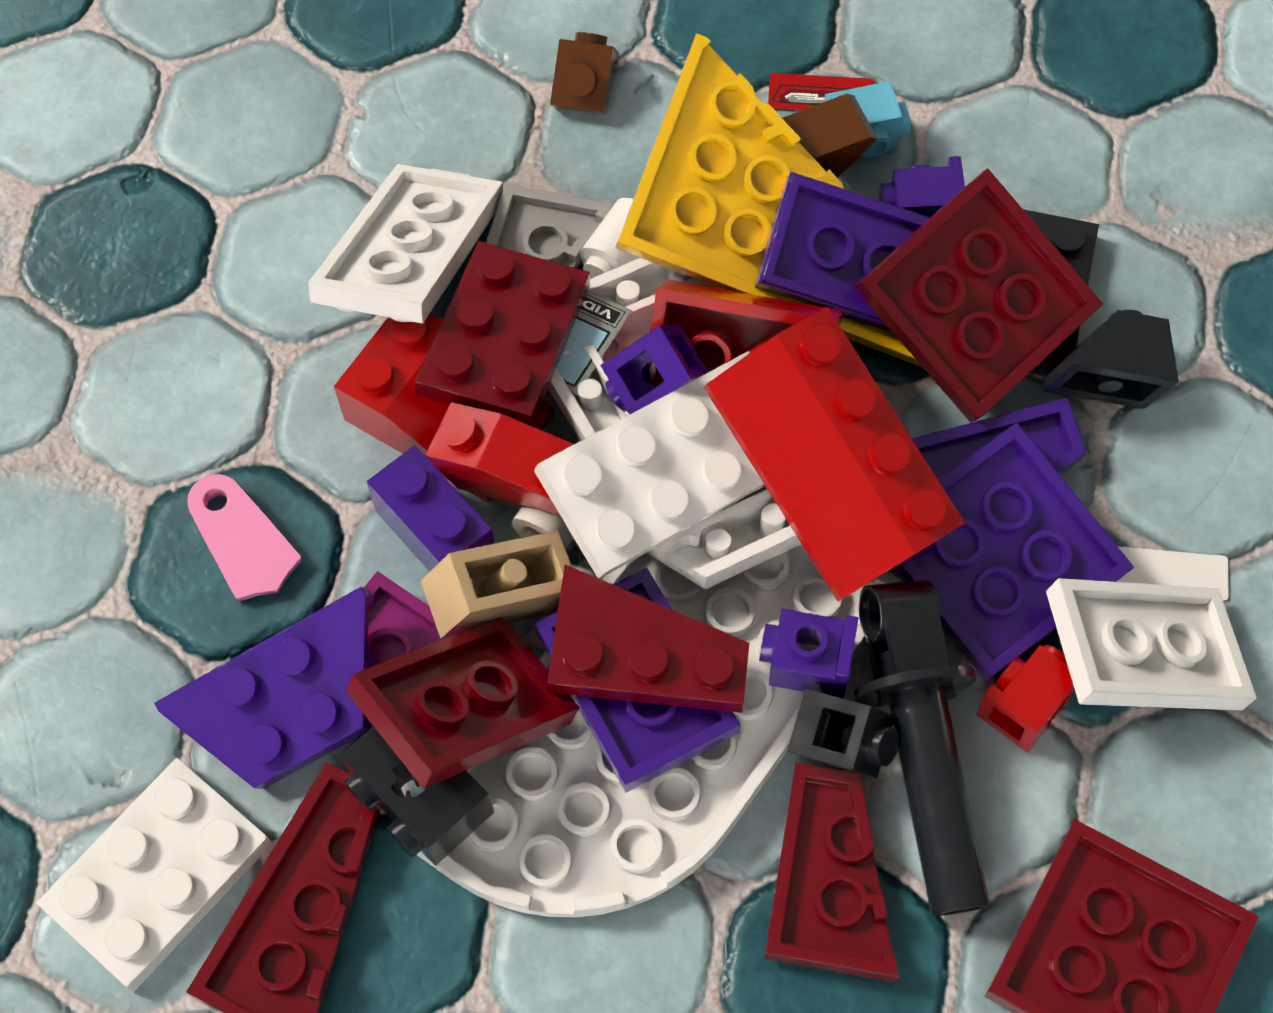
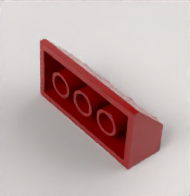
M828 307L776 334L704 386L708 396L838 602L965 524Z

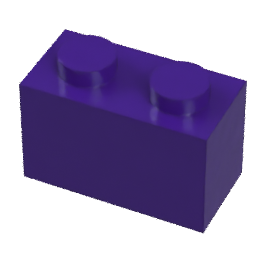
M415 445L366 481L376 513L429 572L449 553L495 544L492 528Z

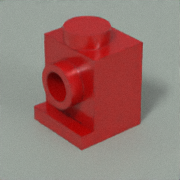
M1039 645L1027 662L1017 656L1005 669L996 685L992 684L984 693L976 715L1028 753L1075 691L1065 654L1052 646L1044 645L1042 647Z

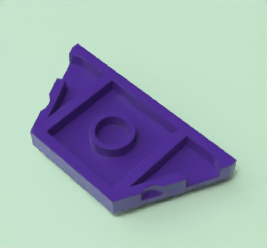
M364 587L355 589L154 702L158 712L250 786L258 789L267 788L361 736L372 728V724L348 695L346 689L354 673L373 666V648L368 647V610H374V597L371 591Z

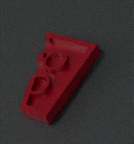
M564 564L547 680L548 692L743 713L750 643Z
M795 763L764 959L897 983L899 979L895 954L892 953L886 922L887 912L873 854L874 844L860 773Z

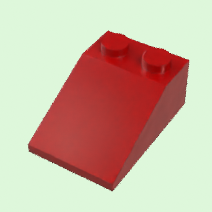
M429 313L422 324L399 322L388 317L333 386L345 421L402 454L415 445L426 455L449 408V404L416 395L415 380L441 325L442 319ZM544 400L532 426L543 431L555 414L554 408ZM471 493L476 497L482 499L483 501L487 502L488 504L493 499L487 496Z

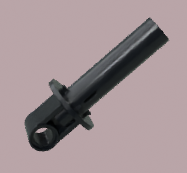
M920 580L866 585L860 593L858 611L860 625L867 641L874 681L858 687L854 691L855 702L872 707L889 706L890 713L895 715L893 728L899 734L898 753L931 917L966 913L990 907L948 700L954 699L958 695L955 692L966 689L977 681L975 670L968 666H950L941 623L940 600L936 588L930 581Z

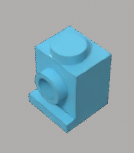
M890 81L825 94V101L846 93L854 95L878 138L860 157L876 158L886 152L897 150L899 136L909 135L911 132V121L907 105L904 101L897 102Z

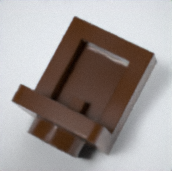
M576 32L574 41L559 39L550 100L552 107L607 114L613 66L618 64L619 52L615 47L607 45L608 37L594 33Z

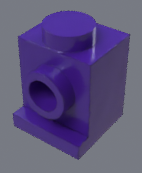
M961 156L949 157L948 166L945 167L915 165L906 169H894L892 182L880 183L879 201L927 217L933 216L965 187Z
M680 324L658 326L600 365L608 378L605 385L610 398L620 410L628 412L629 415L708 373ZM653 363L663 378L660 384L655 383L650 377V367Z
M781 608L779 624H765L759 661L771 663L768 685L801 692L808 689L844 699L859 617L846 615L844 620ZM797 643L819 647L812 651H806L801 649Z

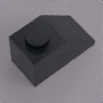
M1117 310L1041 381L1042 390L1049 393L1145 409L1179 382L1169 319L1144 315L1137 310Z

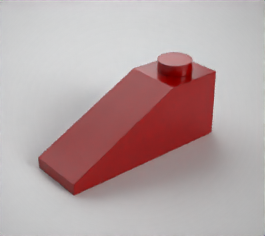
M451 402L425 456L459 490L560 515L534 470L537 464L574 444L503 414Z

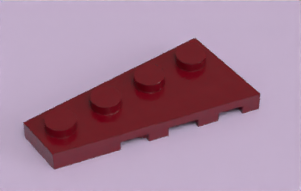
M328 762L324 764L187 989L186 993L190 997L219 1013H320L381 812L379 805H376L369 812L351 794L344 784V781L350 777L349 773Z

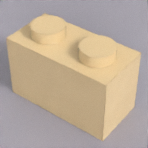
M559 531L452 552L442 559L421 580L440 638L454 636L501 617L507 623L548 614L559 605L564 564L571 566Z

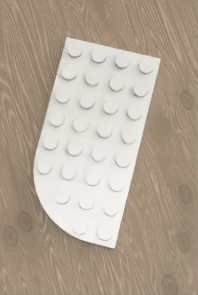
M802 544L707 589L697 585L648 553L607 574L601 580L614 584L647 567L672 610L750 643L743 713L733 712L740 723V733L625 793L580 710H578L571 724L466 770L489 793L494 813L436 866L422 851L417 856L476 896L505 908L547 917L575 918L602 915L635 906L673 888L697 870L716 851L787 753L804 692L768 685L771 663L759 661L765 624L778 625L781 608L844 620L846 615L859 617V597L863 587L838 602ZM886 572L867 585L903 582V580L890 572ZM858 620L852 659L866 641L860 620ZM797 643L801 649L806 651H812L819 647ZM545 651L539 661L549 671L551 658L547 651Z

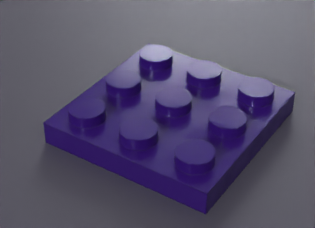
M1017 422L938 480L965 524L895 567L906 582L928 580L934 585L940 600L943 629L985 682L1056 628L1046 591L1058 578L1117 582L1135 568Z

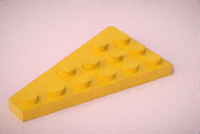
M696 33L615 248L720 289L798 302L754 287L786 178L790 172H794L844 189L843 184L830 169L826 172L799 143L801 138L770 104L759 100L755 95L753 86L741 73L736 75L710 47L711 41L707 37ZM842 316L840 327L848 339L923 368L893 332Z

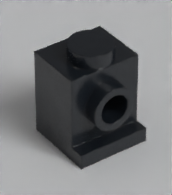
M805 689L787 751L824 764L878 779L881 766H888L894 760L898 751L899 734L892 727L895 715L869 705Z

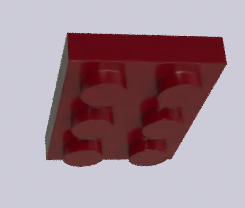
M478 241L415 380L416 395L449 405L452 402L500 413L533 426L590 287V272Z
M503 617L354 673L346 689L348 695L423 789L571 724L580 708L569 695L548 692L547 680L549 671Z

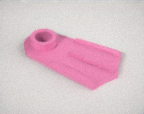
M213 474L201 478L193 485L188 495V509L236 600L242 602L256 596L278 594L289 575L301 564L302 558L232 478L221 474ZM217 496L227 498L226 505L222 509L217 511L207 509L208 502L212 498Z

